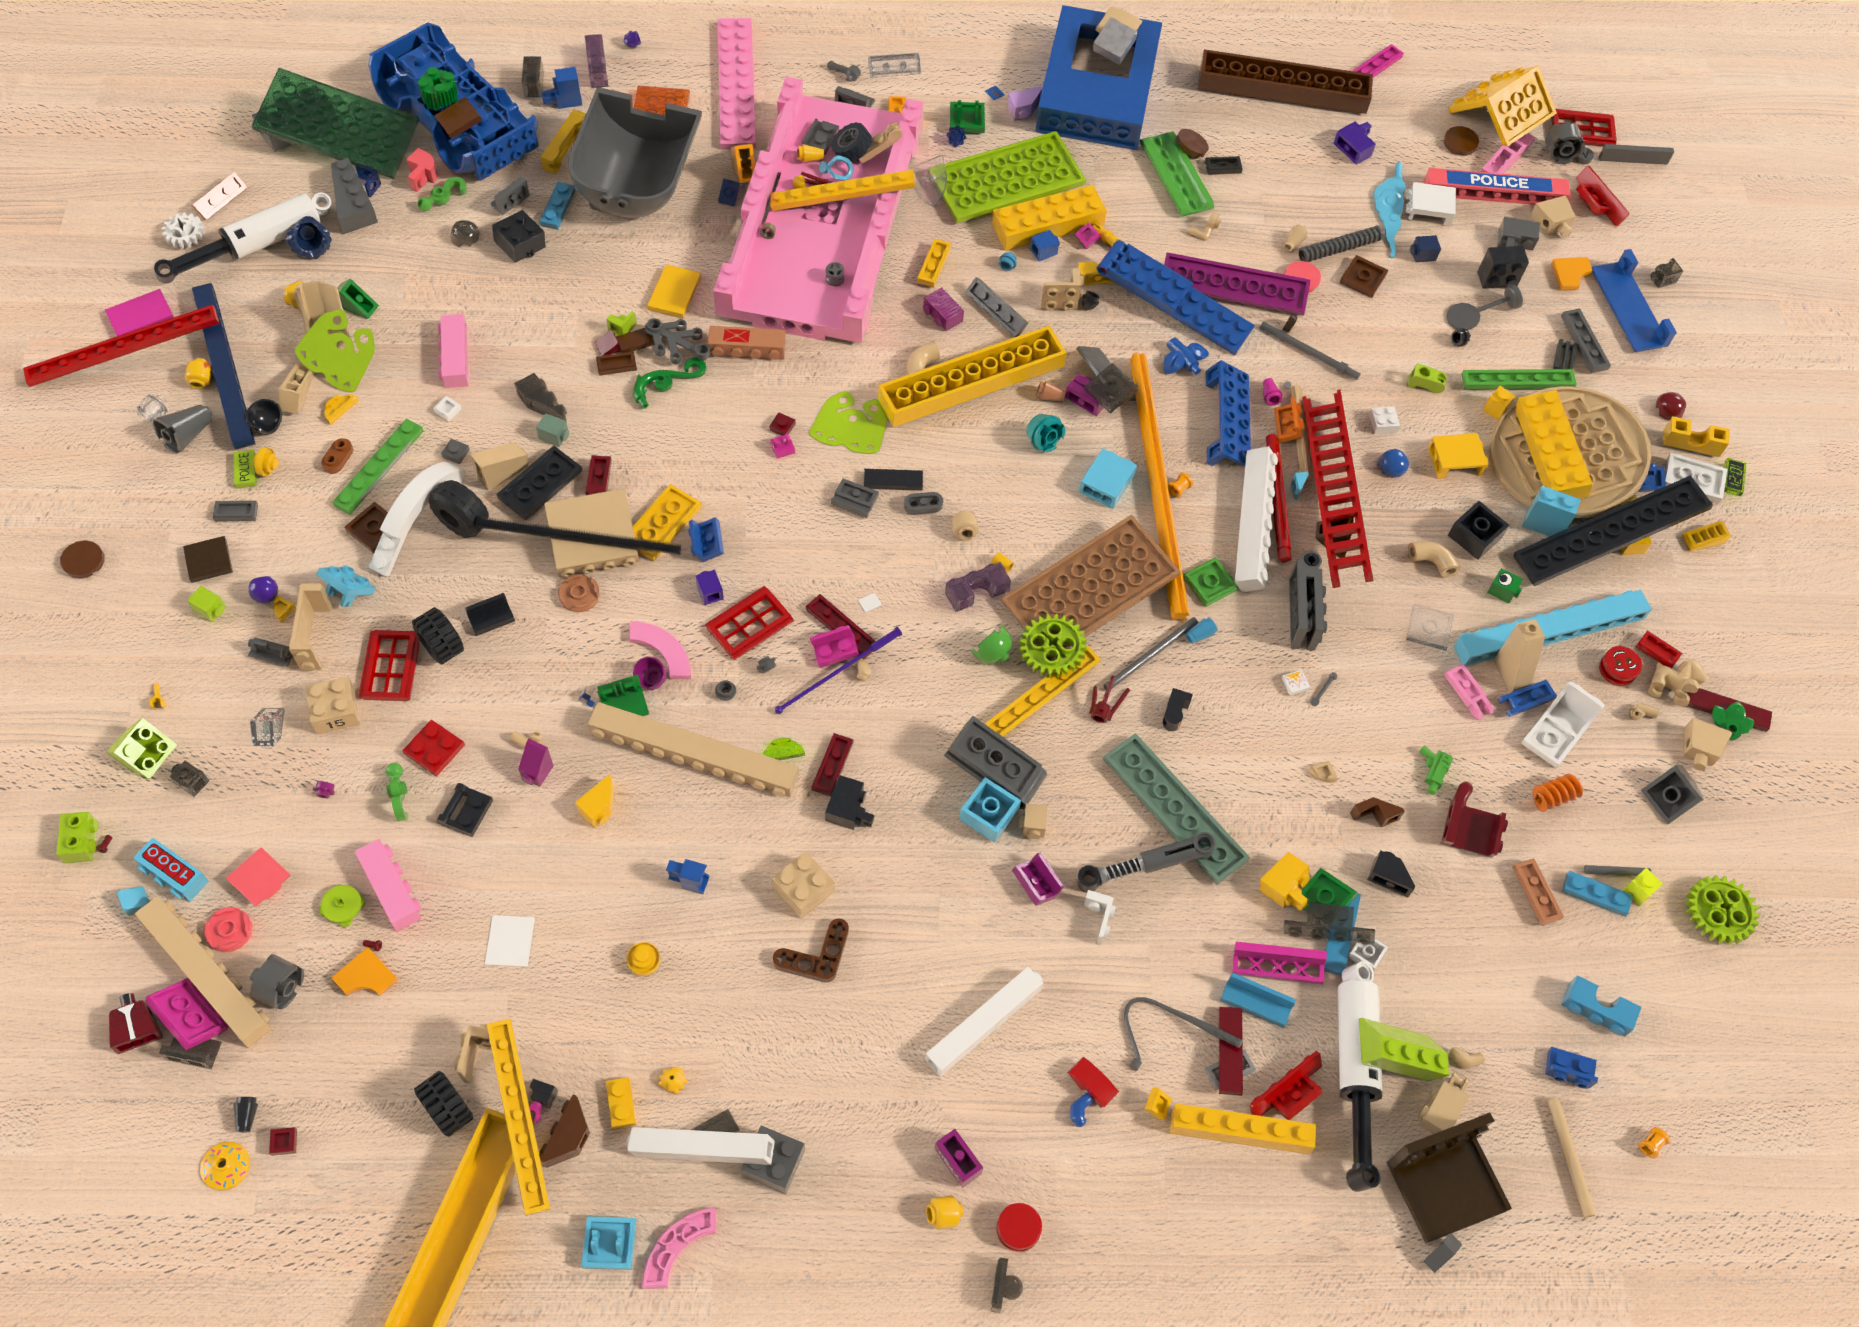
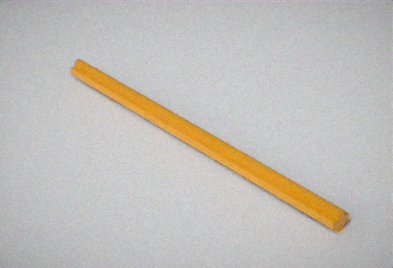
M1136 352L1130 358V365L1159 545L1181 571L1180 576L1166 584L1172 620L1179 619L1183 621L1189 616V609L1147 358L1145 353L1138 354Z

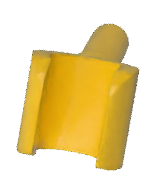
M159 683L154 684V697L150 699L149 703L154 710H156L155 705L157 702H160L163 708L166 707V702L160 695Z

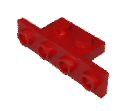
M1586 166L1576 177V180L1580 183L1576 188L1580 194V199L1587 202L1591 212L1594 214H1606L1615 226H1619L1629 216V211L1590 166Z
M1315 1051L1311 1055L1306 1056L1298 1066L1290 1069L1282 1079L1273 1083L1261 1096L1254 1098L1249 1105L1251 1115L1262 1116L1271 1108H1274L1285 1119L1291 1120L1322 1094V1088L1309 1077L1322 1067L1321 1054Z

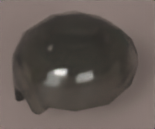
M460 220L453 224L450 238L452 243L459 248L464 244L471 247L472 244L478 241L480 231L474 222Z

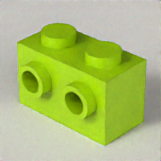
M89 811L60 815L56 855L65 864L93 860V853L96 852V841L94 839L95 832L98 831V821Z

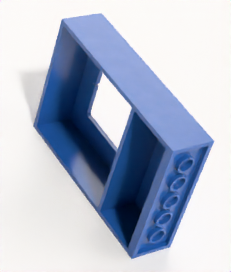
M1062 5L1038 106L1035 132L1047 134L1057 131L1060 137L1138 150L1163 22L1140 19L1142 23L1137 29V38L1131 46L1135 47L1130 74L1128 78L1071 68L1077 38L1096 40L1100 33L1095 29L1106 12Z

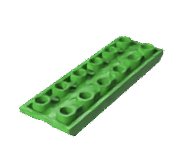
M1174 131L1140 139L1143 149L1181 217L1214 209L1213 200L1189 157L1181 150V145L1176 143Z

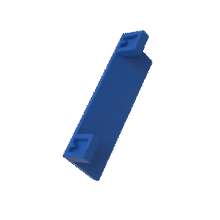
M1632 249L1624 250L1618 262L1593 266L1592 273L1634 352L1668 347L1677 332L1669 318L1662 319L1661 323L1658 324L1632 276L1639 263Z
M1220 360L1206 370V386L1212 389L1219 384L1220 439L1207 447V464L1214 466L1224 458H1228L1245 467L1247 450H1251L1249 375Z

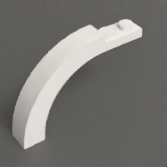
M441 462L430 466L417 475L401 492L389 510L380 528L383 534L368 568L384 576H390L408 531L419 513L429 503L431 493L444 481L453 480L461 483L467 470L451 462Z

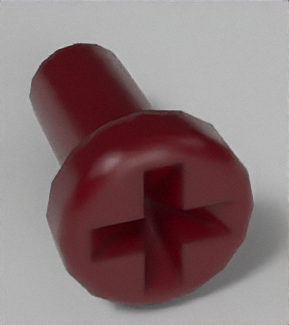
M106 835L101 845H97L96 849L101 853H106L113 837Z
M364 940L363 946L374 948V951L379 952L382 948V941Z

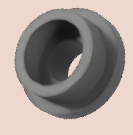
M769 656L764 657L758 661L759 666L756 667L757 670H760L762 674L777 666L774 662L776 659L774 657L770 659Z
M723 680L717 684L715 694L720 700L728 701L736 695V687L732 682ZM724 690H729L728 693H722Z

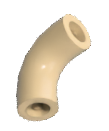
M935 341L926 343L912 352L906 366L908 374L926 369L925 366L929 362L940 359L939 349Z
M1432 541L1409 543L1408 555L1412 562L1430 561L1438 567L1442 577H1451L1460 571L1456 558L1443 545Z

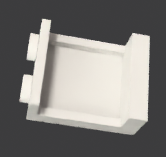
M1413 182L1411 189H1408L1406 194V200H1408L1406 206L1408 220H1412L1414 214L1441 217L1443 218V226H1451L1455 216L1456 188Z

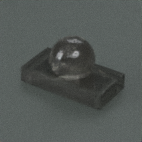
M1000 1257L996 1265L990 1308L991 1312L1000 1313L1003 1297L1008 1300H1015L1023 1292V1283L1017 1276H1006L1007 1258Z

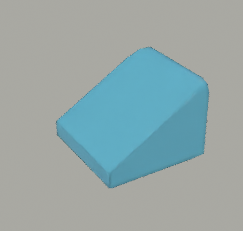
M1298 472L1293 476L1291 488L1295 500L1299 498L1308 477V472Z
M143 886L117 892L122 909L128 916L136 913L149 903Z

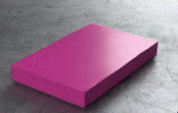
M161 289L105 309L117 336L174 318Z
M189 978L146 996L145 1002L185 1050L228 1030L229 1025Z

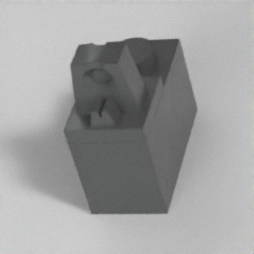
M1504 216L1498 231V247L1524 246V249L1533 251L1539 240L1540 223Z

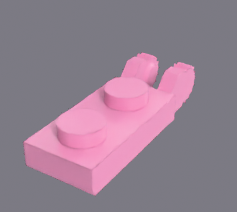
M1464 664L1444 674L1453 689L1470 709V713L1475 719L1480 720L1483 718V712L1480 710V707L1487 715L1494 713L1493 706L1486 698L1487 695Z

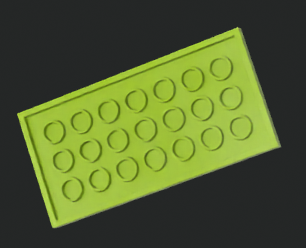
M1057 131L928 168V174L956 224L993 213V210L1047 197L1086 185V178Z

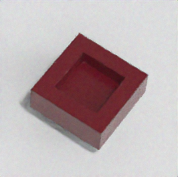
M778 412L769 429L781 436L790 434L796 424V419Z
M295 1127L270 1130L269 1154L271 1156L296 1153L297 1129Z

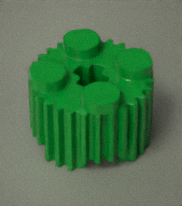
M431 67L427 69L426 74L420 77L421 79L418 81L422 101L424 104H427L428 109L440 110V107L451 106L458 101V92L453 73L446 72V70L439 71L436 67Z

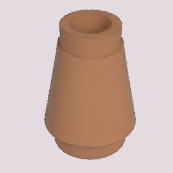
M1045 381V383H1039L1036 396L1040 397L1041 400L1062 402L1066 391Z

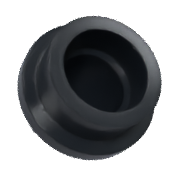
M1086 291L1082 295L1081 304L1086 310H1093L1098 306L1100 297L1092 291Z
M1459 328L1452 333L1451 340L1454 345L1463 347L1471 341V335L1468 330Z

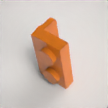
M1295 397L1290 398L1291 404L1274 408L1280 443L1303 438L1302 430L1305 427L1303 419L1299 416V414H1302L1301 404L1296 402Z

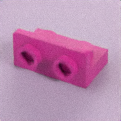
M848 625L837 627L835 630L826 633H819L810 638L820 668L859 655L855 636Z

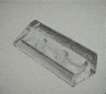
M919 53L868 57L870 78L921 74Z

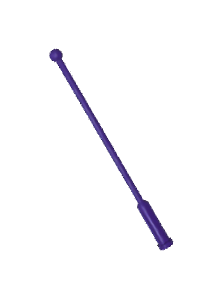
M895 627L893 631L871 644L869 649L782 706H776L775 713L781 714L783 709L870 652H876L895 638L902 636L901 630Z

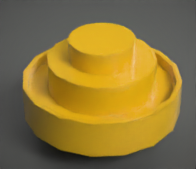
M262 447L255 454L253 465L256 474L267 477L278 468L279 460L272 448Z
M640 942L630 948L626 961L633 974L648 976L658 969L661 957L658 949L653 944Z

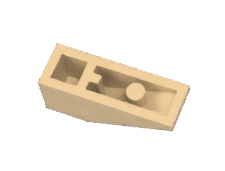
M295 363L279 388L278 404L281 410L286 413L298 414L304 405L314 372L303 364Z

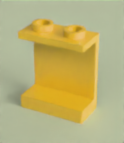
M1478 433L1433 436L1428 446L1437 479H1444L1451 469L1476 468L1478 476H1482L1488 466V458L1484 454L1483 442L1479 439Z

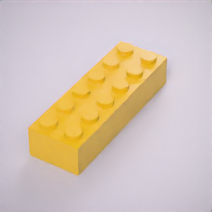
M1094 185L993 210L992 226L1004 250L1008 251L1030 245L1031 237L1051 230L1054 236L1061 237L1078 232L1088 222L1092 226L1095 223L1103 226L1107 210Z
M1557 390L1519 397L1515 412L1542 485L1579 499L1589 497L1593 483Z

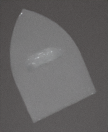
M943 155L910 167L911 170H914V189L923 202L933 207H936L940 202L947 184Z

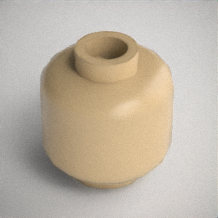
M961 511L952 518L951 524L956 538L970 540L977 535L979 528L976 516L972 512Z

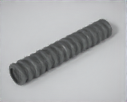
M1376 225L1364 230L1355 231L1354 233L1345 234L1344 236L1311 244L1310 246L1301 247L1299 249V258L1301 261L1311 262L1367 244L1376 243L1382 240L1383 232L1380 226Z

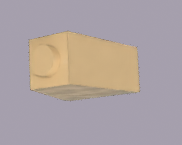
M515 442L471 454L477 477L488 491L528 467L526 451L522 447L519 448Z

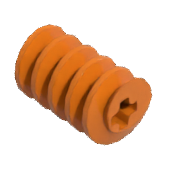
M1568 773L1549 782H1544L1542 785L1535 786L1532 792L1533 800L1539 811L1546 812L1547 808L1553 809L1555 806H1561L1562 803H1568L1569 800H1575L1576 797L1581 798L1583 787L1574 775Z

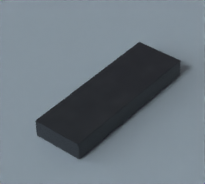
M864 468V486L870 489L923 490V470Z

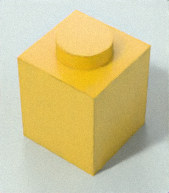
M1499 386L1489 397L1483 411L1499 420L1506 409L1512 405L1516 396L1502 386Z

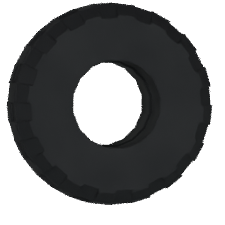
M448 480L442 482L430 495L429 504L434 515L449 530L464 538L475 537L483 530V528H478L476 525L477 516L478 518L480 516L481 519L482 516L483 519L484 517L489 519V512L481 499L473 491L457 481Z

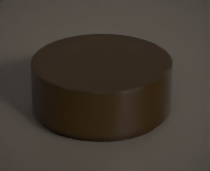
M1291 314L1282 330L1289 333L1298 319L1297 316Z

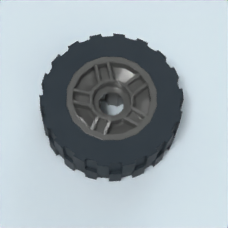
M850 123L840 129L834 136L831 147L836 155L846 157L851 162L856 161L870 148L872 136L862 123Z

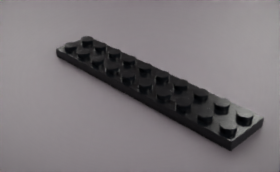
M1690 475L1514 552L1513 556L1533 586H1537L1712 509L1713 504Z

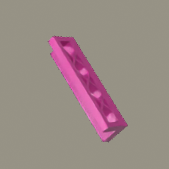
M1236 941L1232 973L1241 976L1323 984L1327 951ZM1238 958L1248 959L1252 966L1249 969H1238ZM1264 961H1269L1275 968L1271 972H1265L1259 965ZM1285 964H1293L1298 971L1294 974H1287L1282 967ZM1309 966L1319 967V977H1311L1304 970Z

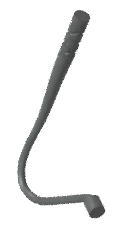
M1137 997L1131 999L1124 1010L1125 1026L1136 1056L1129 1065L1134 1071L1139 1069L1142 1062L1129 1024L1128 1013L1130 1007L1137 1002L1154 1004L1237 1048H1240L1243 1042L1242 1039L1207 1022L1150 998Z

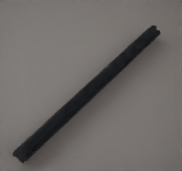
M477 516L476 521L477 527L483 529L504 530V532L509 531L519 534L527 533V535L532 534L542 537L550 536V538L570 539V541L578 540V542L583 541L585 543L588 541V543L593 542V544H606L608 546L611 544V546L631 547V549H644V551L649 549L651 552L654 550V552L659 551V553L664 552L666 554H681V544L680 546L679 543L674 545V542L673 544L671 542L666 544L665 541L664 544V541L659 543L658 540L656 543V540L651 542V539L649 542V539L644 541L643 538L639 540L638 537L636 540V537L635 539L633 537L628 539V536L623 538V535L622 538L621 535L619 537L614 535L613 537V534L608 536V533L607 536L605 533L600 535V532L598 535V532L593 534V531L590 534V531L585 533V530L583 533L582 530L578 532L577 529L576 531L575 529L570 531V528L569 530L567 528L562 530V527L557 529V526L555 529L554 526L550 528L549 525L548 528L547 525L542 527V524L539 527V524L534 526V523L533 526L531 523L527 525L526 522L525 525L524 522L519 524V521L518 523L516 521L511 523V520L509 523V520L504 522L503 519L499 521L497 518L496 521V518L491 520V517L488 520V517L483 519V516L482 519L480 516L479 518Z

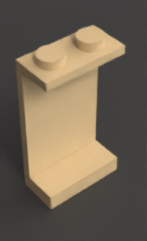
M300 583L289 650L300 670L304 671L322 670V665L312 646H309L314 612H331L332 608L331 601L322 583Z

